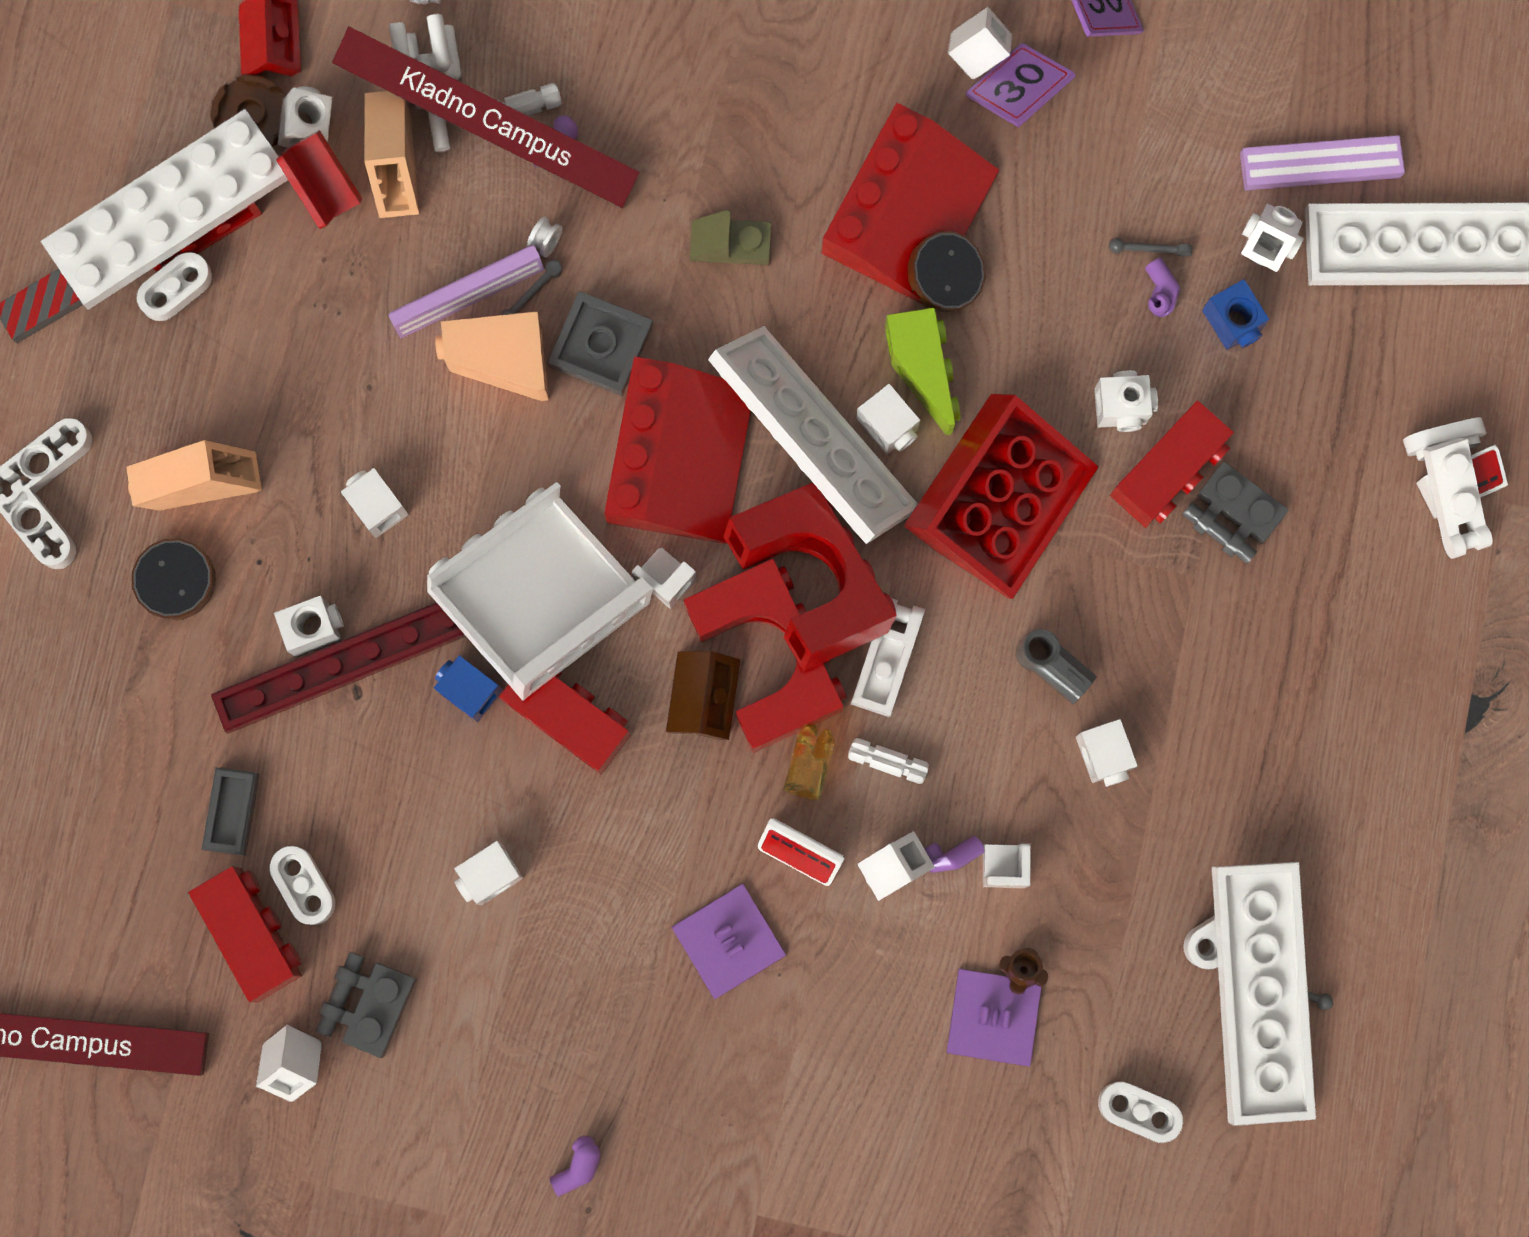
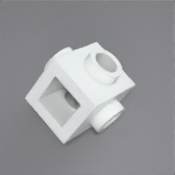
M1266 204L1261 215L1253 213L1244 228L1242 235L1248 237L1241 254L1250 258L1255 263L1277 272L1285 257L1292 260L1304 239L1298 235L1303 221L1297 219L1296 214L1286 207H1273Z
M1120 371L1114 373L1113 377L1100 378L1094 388L1098 428L1117 427V430L1120 432L1137 431L1142 428V425L1147 424L1153 415L1152 412H1157L1156 388H1150L1149 375L1137 376L1136 371Z

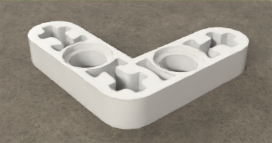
M72 418L57 422L0 466V484L6 480L12 484L11 490L13 491L8 497L3 493L0 494V513L34 556L42 564L53 569H63L74 561L76 545L37 496L36 492L83 457L91 448L93 440L90 430L80 421ZM70 430L77 434L76 439L78 443L74 446L66 443L68 439L65 434ZM51 443L63 454L61 458L48 448ZM38 453L47 454L49 457L48 468L42 473H32L29 468L31 458ZM20 469L21 473L31 479V481L28 483L24 482L15 471ZM29 509H38L41 514L40 523L33 529H24L21 525V517L24 512ZM47 534L51 540L59 545L62 544L59 548L62 553L60 557L47 556L50 554L51 549L40 537Z

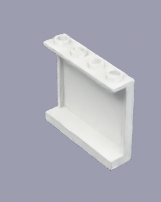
M557 482L546 490L544 488L537 489L528 497L523 507L516 512L508 511L496 520L494 528L483 536L481 534L472 536L462 546L461 552L451 559L445 557L432 566L429 570V575H427V592L522 700L526 699L649 605L653 587L643 576L635 581L559 497L561 486Z

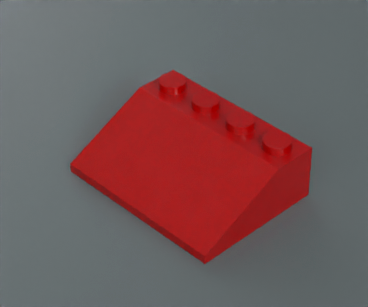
M896 102L823 236L822 254L923 304L919 300L921 298L917 295L916 290H912L908 280L907 265L912 250L923 239L939 231H954L965 236L996 179L999 169L933 120Z
M634 356L604 511L607 524L727 544L723 536L729 517L732 516L751 413V410L727 381L721 377L679 364Z
M990 394L904 524V527L948 560L1008 599H1013L1099 466L1016 395Z

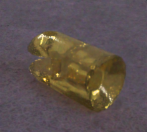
M815 724L804 727L798 733L783 791L807 799L821 800L835 748L834 736L829 729L823 730L818 738Z

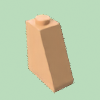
M388 91L365 93L364 162L379 218L419 214L412 120L408 102Z
M538 311L441 321L442 335L435 336L438 360L444 359L450 372L539 401L549 400L542 323Z
M207 440L126 467L129 481L128 490L132 506L152 510H166L255 493L262 490L255 451Z

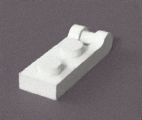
M1458 437L1422 449L1443 546L1447 555L1454 559L1465 555L1468 549L1475 548L1481 550L1490 547L1493 542L1492 535L1485 523L1468 439ZM1466 523L1468 533L1461 535L1458 525Z
M893 598L897 614L895 620L907 624L905 633L890 629L888 634L871 641L851 705L887 717L891 716L925 609L913 606V609L898 605V600Z

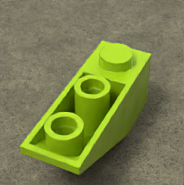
M935 308L886 315L885 333L891 366L945 435L952 434L955 421H960V407L957 397H950L948 383L953 382V369L950 358H943L941 344H946L947 342L944 321L936 319Z

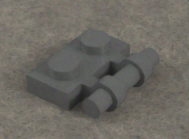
M1223 461L1196 495L1206 502L1209 507L1204 512L1191 502L1182 515L1194 524L1192 528L1201 535L1206 533L1224 546L1222 551L1230 557L1236 555L1248 564L1257 551L1245 542L1247 537L1250 535L1262 545L1289 510ZM1219 513L1239 527L1235 533H1232L1215 520Z
M350 952L344 966L338 967L334 977L337 979L329 1001H324L319 1014L322 1017L316 1031L331 1037L337 1022L343 1023L348 1026L342 1040L343 1043L376 1057L383 1058L417 979L380 963L375 964L370 977L362 975L359 971L365 957ZM353 986L364 990L354 1013L344 1009Z

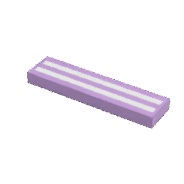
M1400 135L1242 148L1240 152L1244 191L1401 178L1405 173Z
M530 245L390 312L388 316L401 339L544 271L541 258L535 246Z

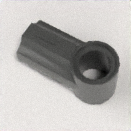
M1038 629L1032 631L1020 640L1016 647V657L1021 666L1027 670L1034 671L1072 705L1084 695L1097 678L1094 673L1059 644L1056 636L1048 630ZM1032 640L1039 641L1045 646L1047 653L1044 660H1037L1031 656L1029 643Z

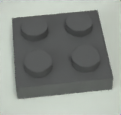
M579 291L549 357L548 366L623 397L630 380L634 356L640 357L653 328V320Z

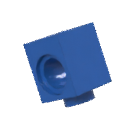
M1244 279L1209 298L1202 309V312L1226 350L1237 344L1243 349L1259 340L1263 336L1261 330L1270 320ZM1229 312H1239L1242 314L1246 324L1238 325L1232 322Z
M460 655L454 662L448 660L435 676V680L438 682L434 689L477 723L503 691L498 684Z

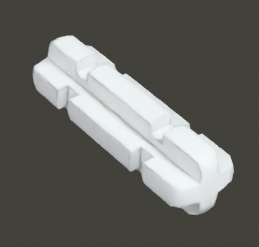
M551 83L541 86V91L535 92V89H531L504 98L505 102L502 103L529 116L542 112L541 108L545 106L547 110L560 106L561 96L556 84Z
M855 738L852 741L848 753L850 760L860 764L864 762L870 763L869 767L897 777H901V775L907 776L906 780L917 784H922L925 781L929 769L927 762L917 758L909 760L907 759L908 755L879 745L872 747L870 746L871 742Z

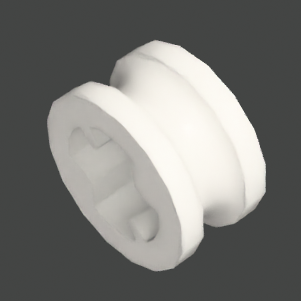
M542 217L534 226L527 241V247L534 245L535 248L540 250V255L547 258L553 252L561 237L562 226L559 224L552 226L547 217Z

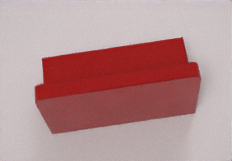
M245 0L238 7L241 76L257 75L264 70L290 77L300 73L298 0Z
M320 130L286 148L276 158L280 168L319 229L328 226L333 218L355 207L363 200Z

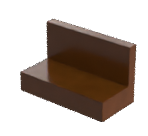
M713 651L677 652L666 732L672 734H696L716 740H729L740 659Z

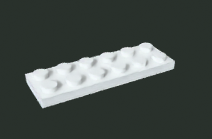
M244 109L40 242L82 304L89 310L288 179L276 161L278 155L246 109Z
M1529 203L1308 204L1305 208L1308 285L1529 284Z
M765 326L716 349L708 360L721 377L727 381L745 402L746 406L757 416L774 439L781 444L798 464L799 468L805 472L865 544H868L910 517L918 503Z
M1299 862L1212 867L1228 1123L1235 1126L1316 1119Z

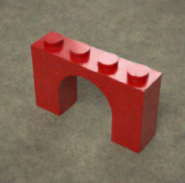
M813 482L729 517L723 537L743 570L781 553L796 551L808 553L819 558L828 565L836 577L839 589L838 596L824 605L792 618L783 638L803 671L888 634L897 617L894 602L887 593L882 592L875 580L872 566L867 560L862 559L856 550L851 532L847 527H842L834 514L833 505Z
M773 558L683 599L684 607L701 643L737 626L752 622L772 625L785 634L790 620L807 612L802 602L795 605L789 593V590L794 588L785 566L777 568ZM796 659L795 671L782 689L735 711L736 718L753 753L843 711L844 706L841 701L847 699V696L838 677L835 676L830 679L824 666L829 660L803 671Z

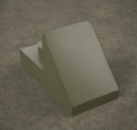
M731 210L721 211L693 220L690 261L769 265L771 222L731 220Z

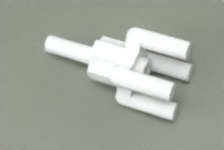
M441 14L427 16L433 53L419 55L416 34H406L404 23L397 22L389 25L392 48L455 80L460 79L461 68L454 27L452 25H444ZM428 112L434 151L444 152L450 150L446 121Z

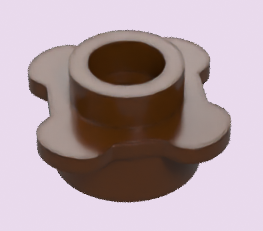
M1024 948L1018 950L1011 957H1002L999 962V969L1006 973L1010 981L1009 988L1013 993L1023 994L1026 988L1034 985L1043 986L1048 980V973L1043 970L1042 961L1034 949ZM1025 968L1027 970V973L1022 974L1020 972V969Z

